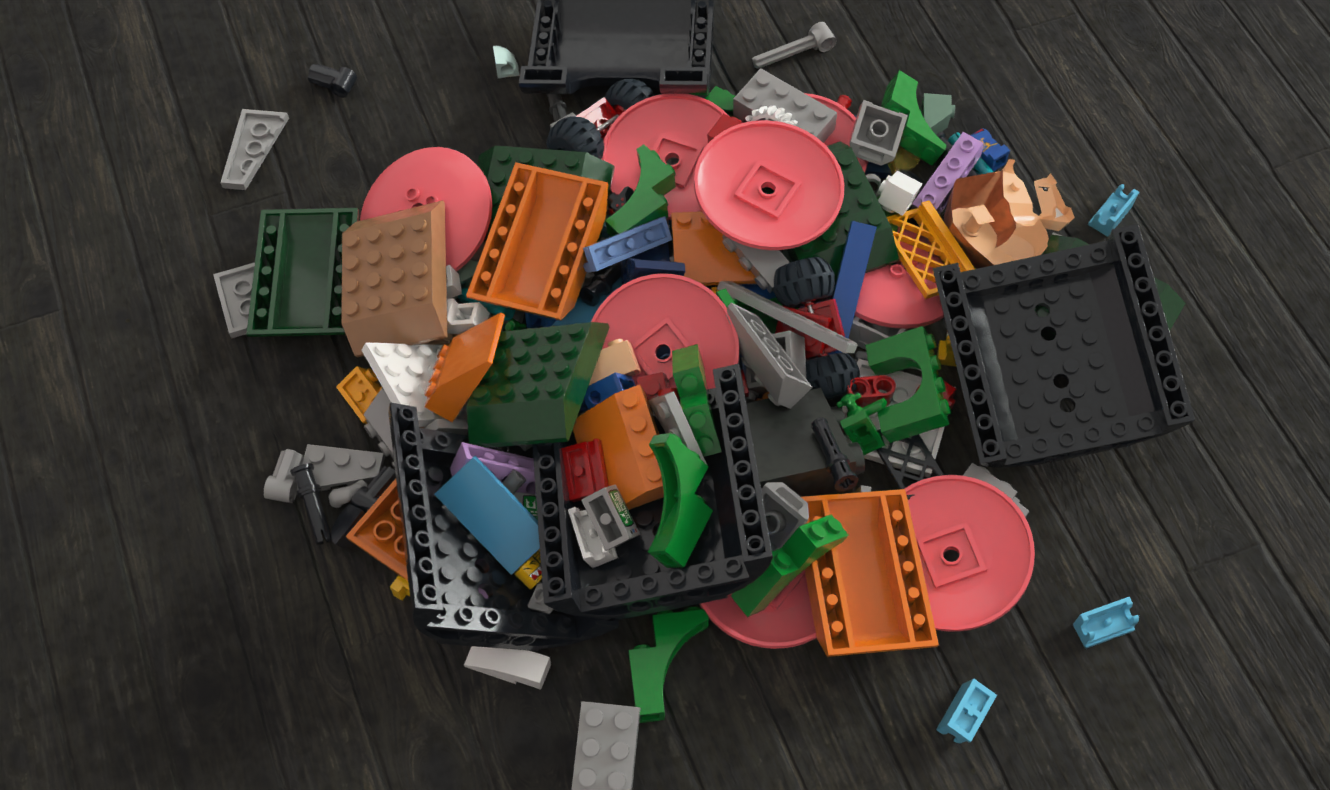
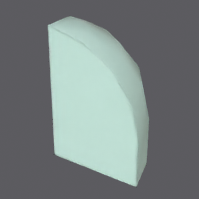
M493 46L497 77L520 76L514 55L504 47Z

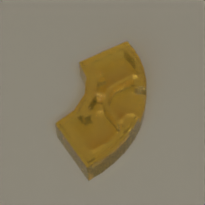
M898 146L895 159L888 162V166L892 175L896 171H912L919 163L920 158Z

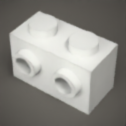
M896 171L893 176L888 175L886 180H883L877 191L880 194L878 201L884 210L890 213L896 212L903 216L912 205L922 183Z

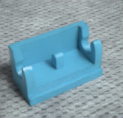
M1124 184L1119 185L1115 193L1111 194L1089 221L1088 225L1108 237L1112 229L1116 228L1132 208L1139 191L1133 189L1126 195L1122 191Z
M1130 597L1079 615L1073 626L1085 649L1135 630L1134 626L1138 623L1139 616H1132L1130 613V608L1133 605Z
M975 679L963 683L936 730L941 734L950 733L954 735V742L956 743L971 742L997 695Z

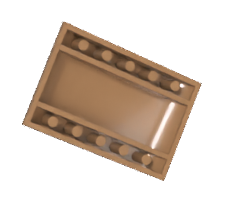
M443 200L358 221L342 233V326L356 357L364 356L361 349L365 343H397L412 346L448 338L445 202Z

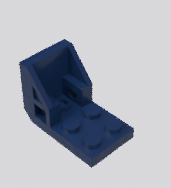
M668 242L620 261L622 285L636 278L651 274H675L681 276L685 274V263L670 261Z

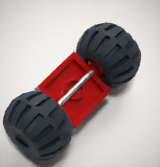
M624 79L616 82L609 88L604 98L582 113L556 122L548 134L547 149L587 152L601 159L604 152V138L614 121L632 105L655 96L652 94L653 91L645 83L635 79Z
M820 257L806 258L779 267L775 272L773 287L777 300L786 307L805 306L799 309L832 318L828 329L845 337L836 299L820 302L833 294L835 286L834 272L826 260ZM825 344L823 354L805 350L806 360L818 356V358L806 361V379L813 387L812 389L821 388L826 400L845 396L848 385L850 388L851 380L860 377V370L856 361L848 353L842 352L828 355V353L839 350ZM856 384L852 385V392H855L857 390Z

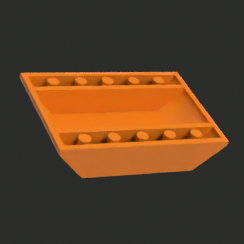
M515 162L466 297L561 321L575 307L587 273L584 269V263L588 261L583 248L597 243L606 218L608 182Z
M906 490L801 497L808 503L809 519L807 523L832 514L849 534L842 543L829 550L805 569L816 637L826 656L938 647L937 634Z

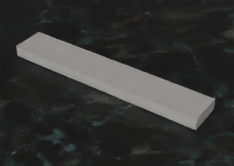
M732 281L719 282L717 290L720 291L726 288L731 297L843 353H855L858 346L856 342Z

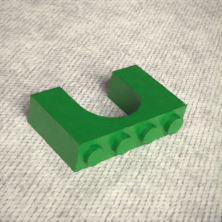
M920 326L865 345L869 367L876 376L888 375L910 368L922 371L921 385L911 398L885 407L877 412L881 433L890 443L949 425L947 415L951 414L948 401L943 397L946 387L942 377H939L938 370H941V364L938 356L934 355L933 349L937 348L932 333L928 334L925 328Z

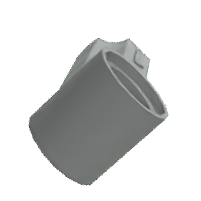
M290 449L281 451L273 476L270 475L265 482L264 498L293 503L297 495L295 492L297 482L295 477L291 475L290 470L302 465L304 459L302 454Z

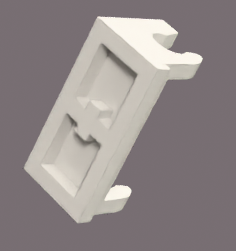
M576 507L568 509L583 559L592 568L617 559L615 547L607 551L605 550L587 511H579V508Z

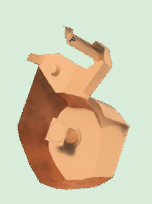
M1009 159L1001 171L956 179L946 206L944 223L975 268L978 269L1039 256L1048 247L1049 238L1046 229L1060 231L1075 218L1071 208L1065 206L1056 187L1057 182L1051 173L1047 178L1034 181L1042 212L1039 216L1033 212V205L1024 183L1014 173L1013 164L1015 160Z

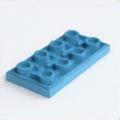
M476 456L467 462L434 494L511 575L540 549L538 520Z

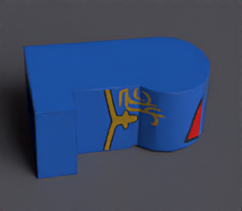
M984 128L970 135L983 142L981 158L993 172L1006 165L1010 149L1005 144L1000 146Z

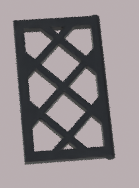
M919 434L912 436L911 439L899 440L909 444L906 455L892 451L893 442H889L888 449L881 447L876 450L899 490L905 489L902 483L903 478L913 482L923 480L926 468L933 469L936 476L944 475ZM913 445L920 448L925 456V461L910 456ZM889 456L904 460L901 471L893 468L888 459ZM908 462L923 466L920 477L904 473ZM907 495V499L909 500L914 495Z

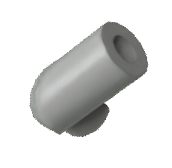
M359 480L351 486L334 489L328 496L330 505L335 508L341 507L343 504L351 501L361 487H367V484L363 480Z

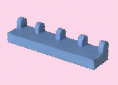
M665 216L584 247L583 250L588 261L584 263L585 271L590 273L601 270L673 240Z

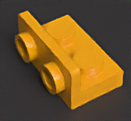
M356 366L336 388L360 420L367 424L364 413L383 387L378 382V378L373 370L369 368L366 370Z

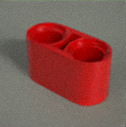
M886 375L857 377L851 380L850 388L848 385L846 394H854L851 391V387L853 384H856L857 390L855 392L862 394L861 398L855 400L857 406L865 407L882 398H885L888 406L893 399L896 384L891 377ZM878 390H884L887 393H881Z

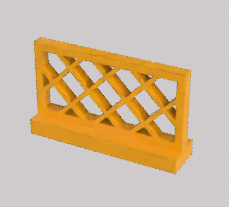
M930 200L921 202L919 208L906 211L903 216L895 214L887 217L890 224L901 227L899 233L893 231L898 256L925 299L939 295L937 288L929 290L924 282L927 279L936 283L934 275L927 272L929 266L936 268L958 263L960 272L975 269ZM914 217L919 227L907 223V219ZM904 229L916 233V239L903 235ZM920 235L926 237L931 245L919 241ZM900 241L912 245V251L903 249L899 244ZM916 247L929 252L928 258L916 254ZM932 254L939 256L944 264L931 260ZM912 260L925 264L924 271L915 268Z

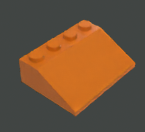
M702 211L671 213L673 262L685 263L684 277L691 278L704 286L719 285L720 281H732L736 284H757L755 282V275L750 270L746 271L738 261L740 258L734 251L731 253L727 250L722 242L724 240L722 238L723 234L707 220Z
M500 312L457 335L448 346L444 344L437 355L438 359L433 367L434 372L428 381L430 384L424 393L427 397L425 408L450 422L454 421L493 363L505 317L503 313Z
M640 384L615 393L577 417L573 427L577 444L585 441L590 442L596 438L602 441L609 486L616 484L628 510L664 497L661 471L657 459L649 446L653 436L660 434L650 405L647 402V396Z
M395 479L346 535V538L408 581L397 482Z

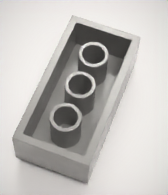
M761 68L733 98V116L745 123L747 122L745 117L748 115L752 116L753 110H759L761 106L769 107L774 105L777 109L784 108L785 113H791L790 121L796 120L798 122L796 124L797 127L811 133L823 143L836 127V111Z
M581 701L572 790H632L640 707Z

